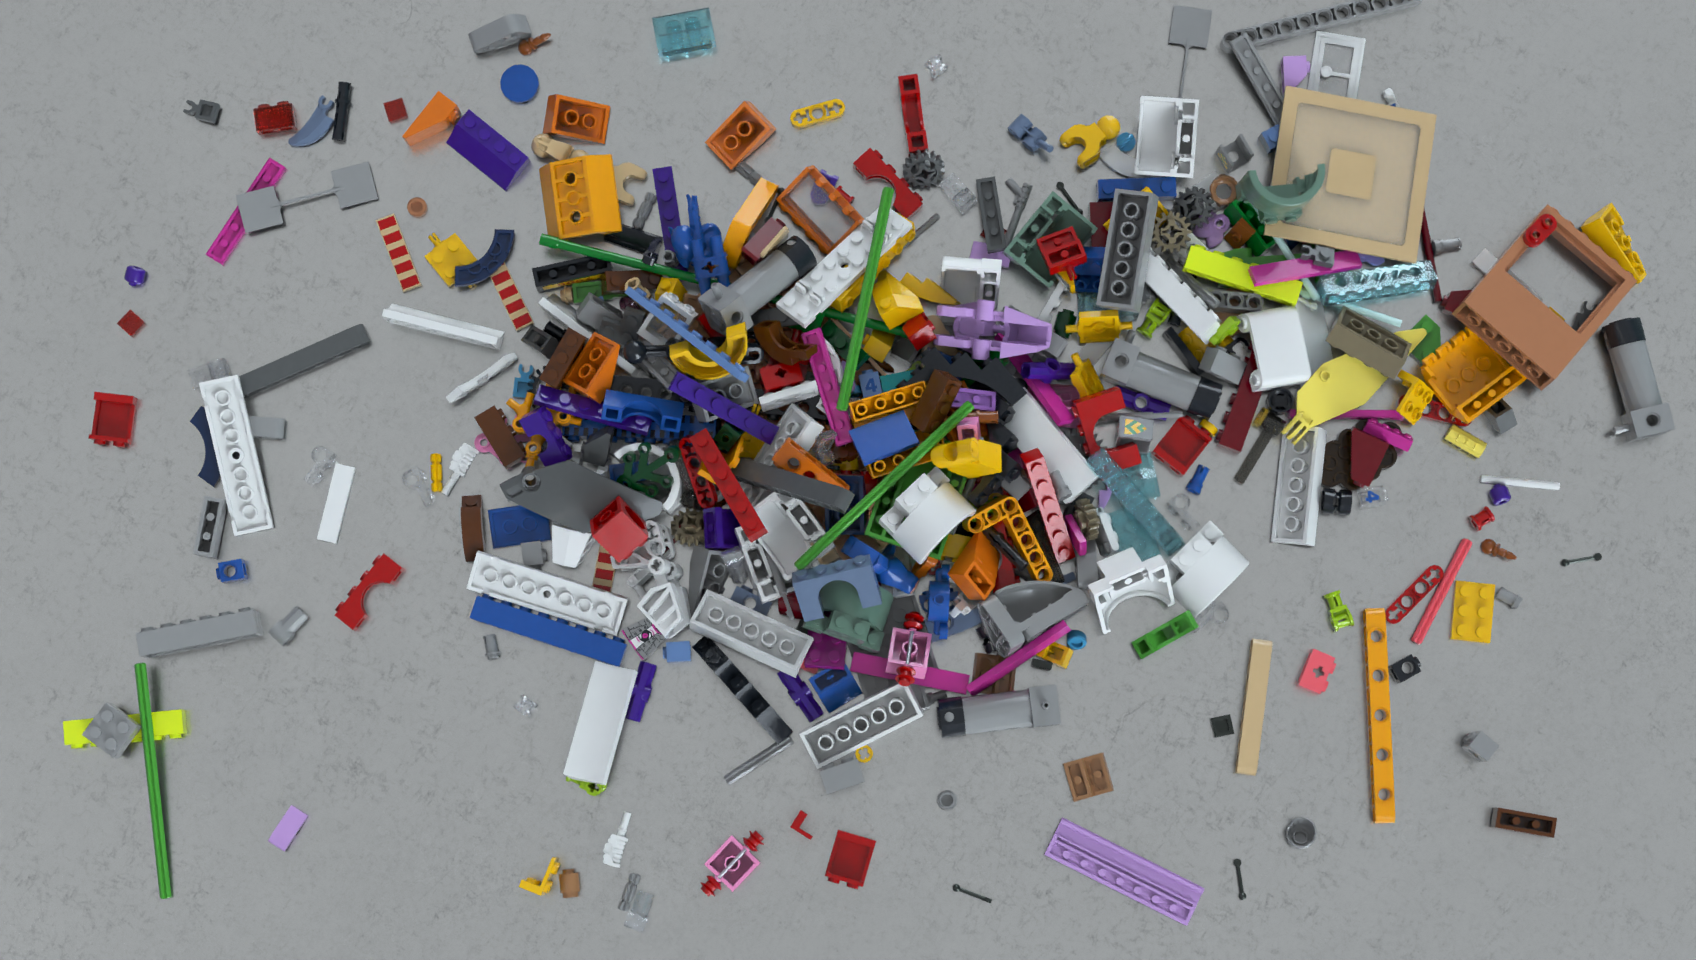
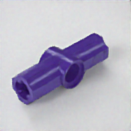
M1047 358L1045 362H1023L1020 374L1022 378L1039 379L1049 384L1053 379L1071 380L1070 375L1075 370V364L1058 362L1054 358Z
M1119 387L1126 408L1132 409L1135 412L1164 413L1170 411L1171 404L1148 397L1143 393L1139 394ZM1136 399H1143L1146 404L1145 407H1137Z
M640 661L625 716L626 719L636 722L641 721L645 704L648 703L651 694V684L657 665Z
M781 671L777 673L782 683L788 689V694L795 704L800 707L810 723L824 714L819 704L813 698L812 692L798 674L795 678Z

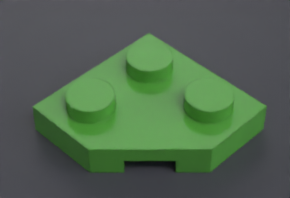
M1424 315L1412 328H1424L1427 332L1425 338L1410 353L1422 366L1421 360L1432 352L1436 355L1435 350L1441 346L1440 327L1427 315Z

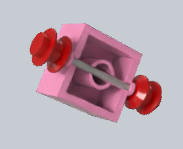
M915 611L905 615L906 622H904L903 626L906 629L893 627L885 673L895 674V680L901 686L913 684L915 682L914 678L925 679L932 634L918 632L923 629L921 623L924 621V617Z
M756 830L754 833L749 831L751 835L749 838L743 837L744 846L731 835L704 864L715 874L714 877L706 876L708 879L706 883L700 882L703 885L700 889L708 897L711 894L715 897L714 891L716 889L721 890V884L719 883L721 881L733 892L761 863L749 852V848L757 852V846L759 844L764 845L761 842L764 838Z

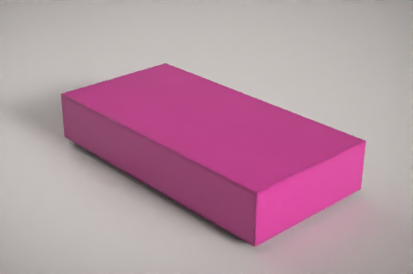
M1071 514L1066 515L1064 521L1070 540L1079 556L1086 555L1087 541Z

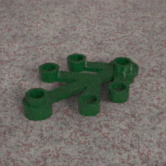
M642 442L638 446L640 453L638 471L632 475L636 454L629 451L623 456L625 463L624 473L617 478L616 482L624 485L623 481H626L629 488L644 492L650 498L656 496L659 491L656 485L650 484L648 486L637 481L646 479L658 482L664 488H669L674 483L673 477L671 475L656 474L653 471L667 462H676L681 457L679 447L675 445L669 446L664 451L663 456L647 465L648 455L652 447L650 443ZM642 446H646L647 451H644ZM669 452L674 455V458L669 456ZM627 455L632 457V461L628 460ZM664 479H668L670 484H666ZM649 488L654 490V494L649 491Z

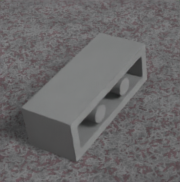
M204 496L193 554L217 559L227 510L225 499Z

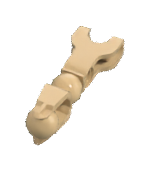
M545 133L535 136L531 143V148L535 155L541 158L547 157L554 162L589 155L584 150H574L571 145L556 141L552 136ZM630 162L622 163L619 166L613 165L618 202L627 206H633L635 199L633 195L624 190L623 183L629 178L644 180L647 172Z

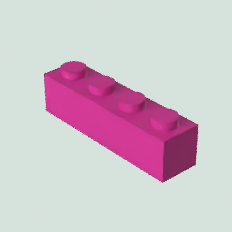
M1368 418L1363 428V431L1387 441L1389 444L1406 452L1409 451L1413 443V438L1410 434H1403L1400 430L1392 429L1385 423L1381 424L1374 418Z

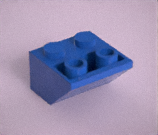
M1083 246L1087 255V262L1074 268L1077 278L1074 280L1075 291L1098 293L1105 247Z
M846 664L844 670L824 669L809 678L811 685L828 713L833 712L862 694L860 687Z

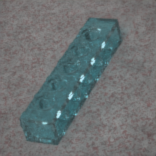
M1431 260L1417 261L1416 264L1400 263L1393 266L1326 274L1319 277L1316 289L1320 295L1322 305L1329 306L1432 291L1438 278Z

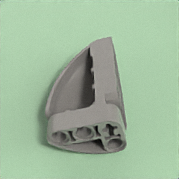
M1026 581L1005 586L995 591L985 601L978 603L977 607L983 626L998 653L1005 658L1033 641L1060 621L1064 620L1066 622L1083 610L1090 603V600L1081 589L1053 581Z

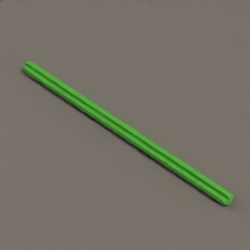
M884 187L882 190L836 407L839 411H846L850 401L894 189L890 187Z
M966 401L810 547L794 563L797 569H804L974 409L971 402Z
M136 663L134 668L159 894L161 899H167L171 897L147 669L145 663Z

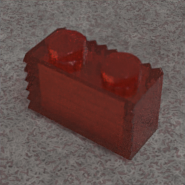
M288 101L278 102L274 106L261 104L258 105V108L253 109L256 132L259 135L297 129L295 108Z

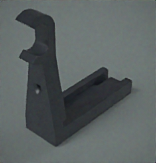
M621 224V232L605 235L604 240L643 252L642 262L644 264L654 266V263L657 262L663 237Z
M1172 326L1168 328L1162 336L1190 373L1198 376L1205 373V371L1199 369L1200 363ZM1241 337L1235 339L1225 347L1227 349L1226 353L1236 354L1233 351V346L1237 343H1241L1243 347L1247 348V340Z

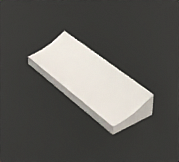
M1310 298V300H1305L1318 305L1315 311L1310 310L1308 305L1297 300L1294 307L1298 311L1312 376L1323 363L1332 360L1333 356L1330 344L1325 341L1328 329L1323 303L1317 300L1313 301ZM1306 382L1297 385L1298 390H1299Z
M555 293L546 298L542 297L538 304L542 309L567 328L569 327L589 339L596 332L590 325L586 326L580 323L577 318V310L567 305L565 301L562 302L561 298ZM620 347L616 365L631 377H636L641 368L638 364L627 362L622 354L623 349Z
M391 304L382 313V317L389 323L500 350L505 333L396 304Z
M1023 387L1027 394L1011 406L1016 413L1013 415L1012 420L1004 426L1018 438L1019 441L1016 446L1022 453L1038 448L1044 456L1049 474L1056 470L1060 471L1065 485H1068L1069 490L1072 492V496L1063 500L1065 504L1073 502L1099 475L1028 390Z
M791 403L776 425L779 427V430L771 445L764 443L753 461L776 467L773 464L772 457L788 437L808 452L825 427L815 421L796 404ZM796 458L789 459L792 465H799V461ZM739 481L741 488L753 507L773 493L772 491Z
M1320 427L1310 428L1296 445H1293L1291 442L1297 434L1290 440L1286 438L1288 432L1284 435L1282 434L1271 542L1315 546L1327 430Z
M708 589L689 621L690 630L795 678L813 642V637Z
M595 661L563 772L565 776L574 780L606 786L637 677V671Z

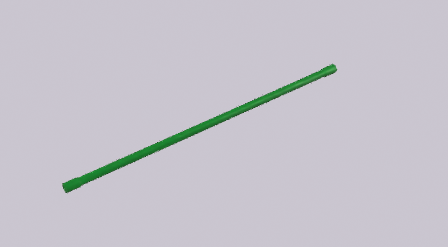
M543 233L540 237L539 245L562 249L699 284L695 280V273L656 263H654V266L644 264L641 259L562 240ZM711 278L710 284L718 283V279ZM777 295L769 303L776 304L783 296ZM828 307L824 317L854 324L856 314L844 311L841 313L836 309ZM867 317L865 327L908 339L902 329L903 326H897L889 330L885 322Z

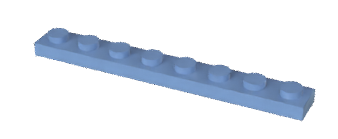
M630 286L627 288L625 294L734 377L746 383L750 376L744 372L746 370L745 367L737 362L733 364L730 361L731 357L723 351L721 353L716 351L717 346L708 340L704 342L702 340L703 336L695 330L691 332L687 329L689 325L681 319L678 321L674 319L675 314L668 309L662 310L660 308L661 304L653 298L649 300L646 297L647 293L639 287L636 290Z

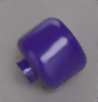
M130 265L126 268L124 279L131 286L140 285L144 282L146 271L143 268Z
M1496 484L1489 492L1494 505L1505 504L1511 499L1509 489L1505 485Z

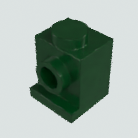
M726 422L713 440L716 441L715 444L720 450L724 451L726 449L729 451L745 431Z

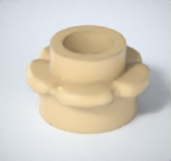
M564 286V289L560 290L561 301H565L567 305L574 302L572 287Z

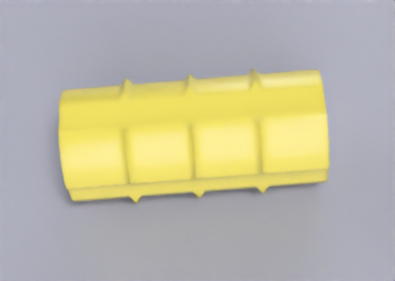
M1454 424L1450 426L1444 437L1445 440L1476 458L1482 455L1487 446L1486 442Z

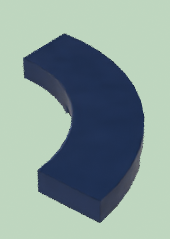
M495 229L492 244L481 259L468 265L455 266V287L473 285L493 275L503 265L510 253L514 239V230Z
M201 406L190 420L200 432L205 444V460L198 476L215 487L221 476L205 408Z

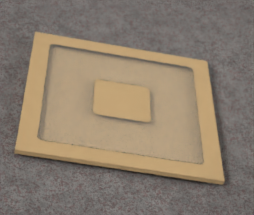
M1286 85L1271 186L1293 184L1292 181L1295 177L1304 179L1305 175L1314 173L1317 170L1318 164H1325V178L1317 194L1302 208V215L1297 221L1287 223L1285 220H1279L1275 224H1266L1265 222L1263 235L1416 264L1437 115Z

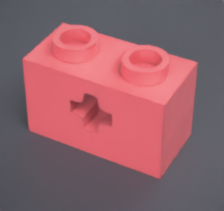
M1311 649L1296 686L1317 695L1325 692L1329 683L1326 681L1329 673H1333L1336 667V663H1334L1335 657L1316 649ZM1320 668L1319 672L1322 675L1315 677L1316 673L1313 670Z

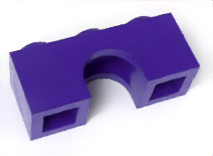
M545 405L525 414L519 420L528 438L533 435H541L546 439L547 447L538 454L545 467L570 460L573 457L570 446L565 443L561 430L556 427L552 414L546 409Z

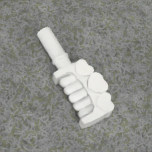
M464 443L459 450L455 451L449 466L453 473L449 476L450 478L441 493L448 496L456 481H458L459 476L465 477L466 474L464 473L469 468L468 465H471V461L474 460L473 457L479 454L478 450Z
M624 811L617 835L611 834L608 843L605 844L603 849L605 853L603 855L604 864L620 868L621 854H623L624 845L628 842L625 833L627 832L631 813Z

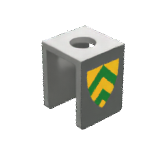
M1242 133L1229 145L1223 147L1221 144L1215 152L1228 174L1250 162L1254 156ZM1234 151L1238 154L1236 162H1232L1228 155L1229 152Z
M1120 415L1116 430L1115 447L1133 441L1137 444L1139 454H1149L1150 442L1153 439L1154 420Z

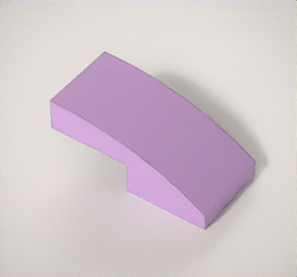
M973 241L969 258L1002 260L1001 267H1009L1010 259L1002 252L988 254L986 243Z
M1116 472L1106 475V490L1098 491V508L1102 507L1104 509L1113 491Z
M291 805L273 831L268 842L285 852L296 837V833L308 818V815Z

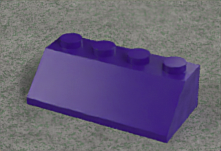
M469 109L457 122L446 142L505 191L510 188L531 162L528 156Z

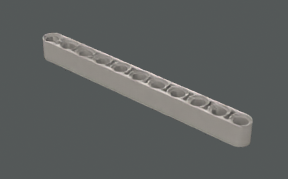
M1353 0L1228 32L1223 36L1220 47L1225 53H1233L1231 46L1226 45L1225 40H1234L1246 32L1253 37L1252 43L1254 47L1414 7L1423 0H1401L1400 4L1395 3L1393 0ZM1374 2H1381L1383 8L1375 7ZM1355 7H1363L1364 13H1358ZM1337 11H1343L1346 17L1340 18L1337 15ZM1318 16H1325L1327 18V22L1323 23L1319 21ZM1300 21H1307L1309 27H1302ZM1281 25H1288L1290 31L1284 32L1281 29ZM1262 30H1269L1272 36H1264Z

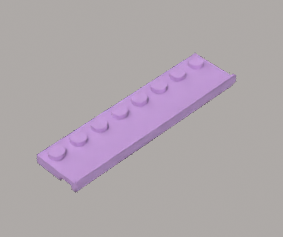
M1063 817L1044 853L1045 856L1185 926L1188 925L1205 889Z

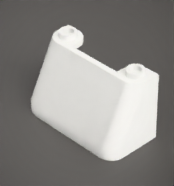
M1283 306L1236 316L1241 321L1238 325L1239 330L1242 333L1250 332L1258 368L1251 373L1249 378L1252 392L1270 391L1276 388L1289 389L1309 380L1311 376L1310 364L1298 311L1294 306Z

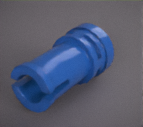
M1199 464L1193 478L1190 479L1185 489L1193 494L1200 495L1203 487L1202 484L1210 469L1205 466L1203 468V465Z

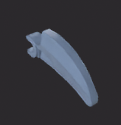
M323 95L319 98V104L310 119L297 134L288 140L291 146L310 145L321 139L330 130L334 120L328 117L327 113L328 110L334 107L332 100L327 105H324L326 98Z

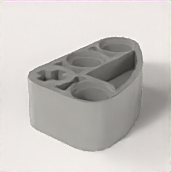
M520 14L503 16L468 34L474 53L495 50L532 35L526 16Z
M1095 540L1087 541L1086 555L1079 556L1074 547L1076 556V588L1089 589V584L1098 581Z

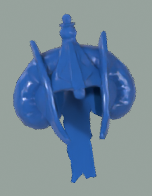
M689 194L686 197L690 227L687 225L677 226L674 229L668 227L676 257L679 263L687 269L689 264L694 266L693 262H691L693 253L690 240L702 238L704 253L708 257L713 254L709 237L721 234L716 224L706 223L701 225L697 196L692 195L691 198Z

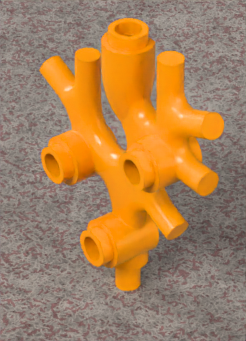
M569 387L568 392L576 394V391ZM527 392L523 404H518L512 398L506 402L517 414V417L512 422V427L517 434H526L523 427L519 428L517 424L525 414L530 412L535 395L533 393ZM546 408L551 412L555 425L559 424L566 427L570 424L577 426L582 424L581 418ZM561 415H567L565 419H560ZM533 435L531 436V441L526 444L525 458H527L525 467L534 466L535 461H538V454L543 450L542 445L546 440L543 436ZM536 446L537 449L535 451H530L531 447Z

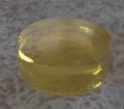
M1262 407L1255 417L1253 424L1260 427L1269 410Z

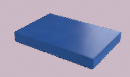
M904 410L848 431L864 466L919 445V440Z
M520 505L488 510L493 549L518 546L521 543L533 541H552L549 519Z

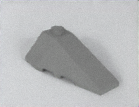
M694 544L689 574V607L691 617L707 589L717 594L724 592L725 588L723 586L727 578H731L734 573L739 553L726 549H705L704 544H698V546Z

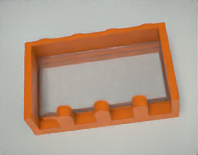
M814 165L806 167L776 198L779 202V207L792 216V221L805 230L806 236L814 240L819 245V250L824 254H829L864 220Z

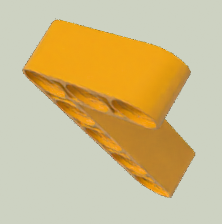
M761 177L733 218L723 243L724 252L728 254V267L734 270L737 268L742 257V247L747 243L751 232L774 199L779 185Z
M1007 495L999 496L976 509V513L972 517L969 516L962 521V526L965 530L979 533L1003 520L1019 554L1029 562L1026 568L1034 581H1051L1053 577L1052 569L1016 498ZM1006 500L1010 501V507L1008 509L1004 508V503ZM992 509L993 517L988 519L987 512ZM1018 517L1019 523L1014 527L1013 519ZM975 518L977 524L974 528H971L970 522ZM1026 534L1027 542L1022 544L1021 538ZM1032 552L1036 553V558L1034 561L1030 560V554ZM1043 569L1045 572L1044 576L1039 578L1038 573Z

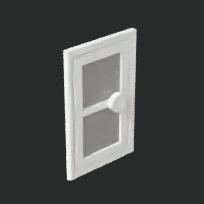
M1316 31L1307 90L1357 99L1366 39Z

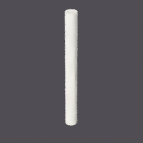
M1481 475L1480 478L1481 483L1559 490L1560 488L1559 482Z

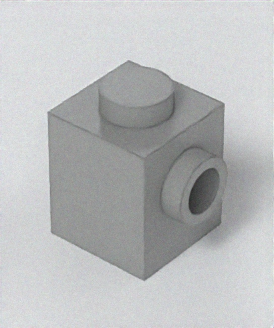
M541 541L521 543L523 565L539 570L541 569L540 566H545L544 561L547 560L546 549H542Z

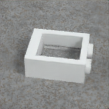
M665 292L658 299V302L661 304L660 308L662 310L666 308L674 313L675 316L673 318L677 321L681 319L689 325L687 329L690 328L698 316V313L695 312L691 305L683 304L679 301V297L671 292ZM649 313L637 334L653 345H665L672 338L683 339L681 335L652 313Z

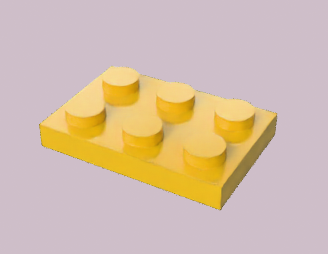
M1455 581L1450 630L1451 640L1490 643L1495 595L1494 584Z

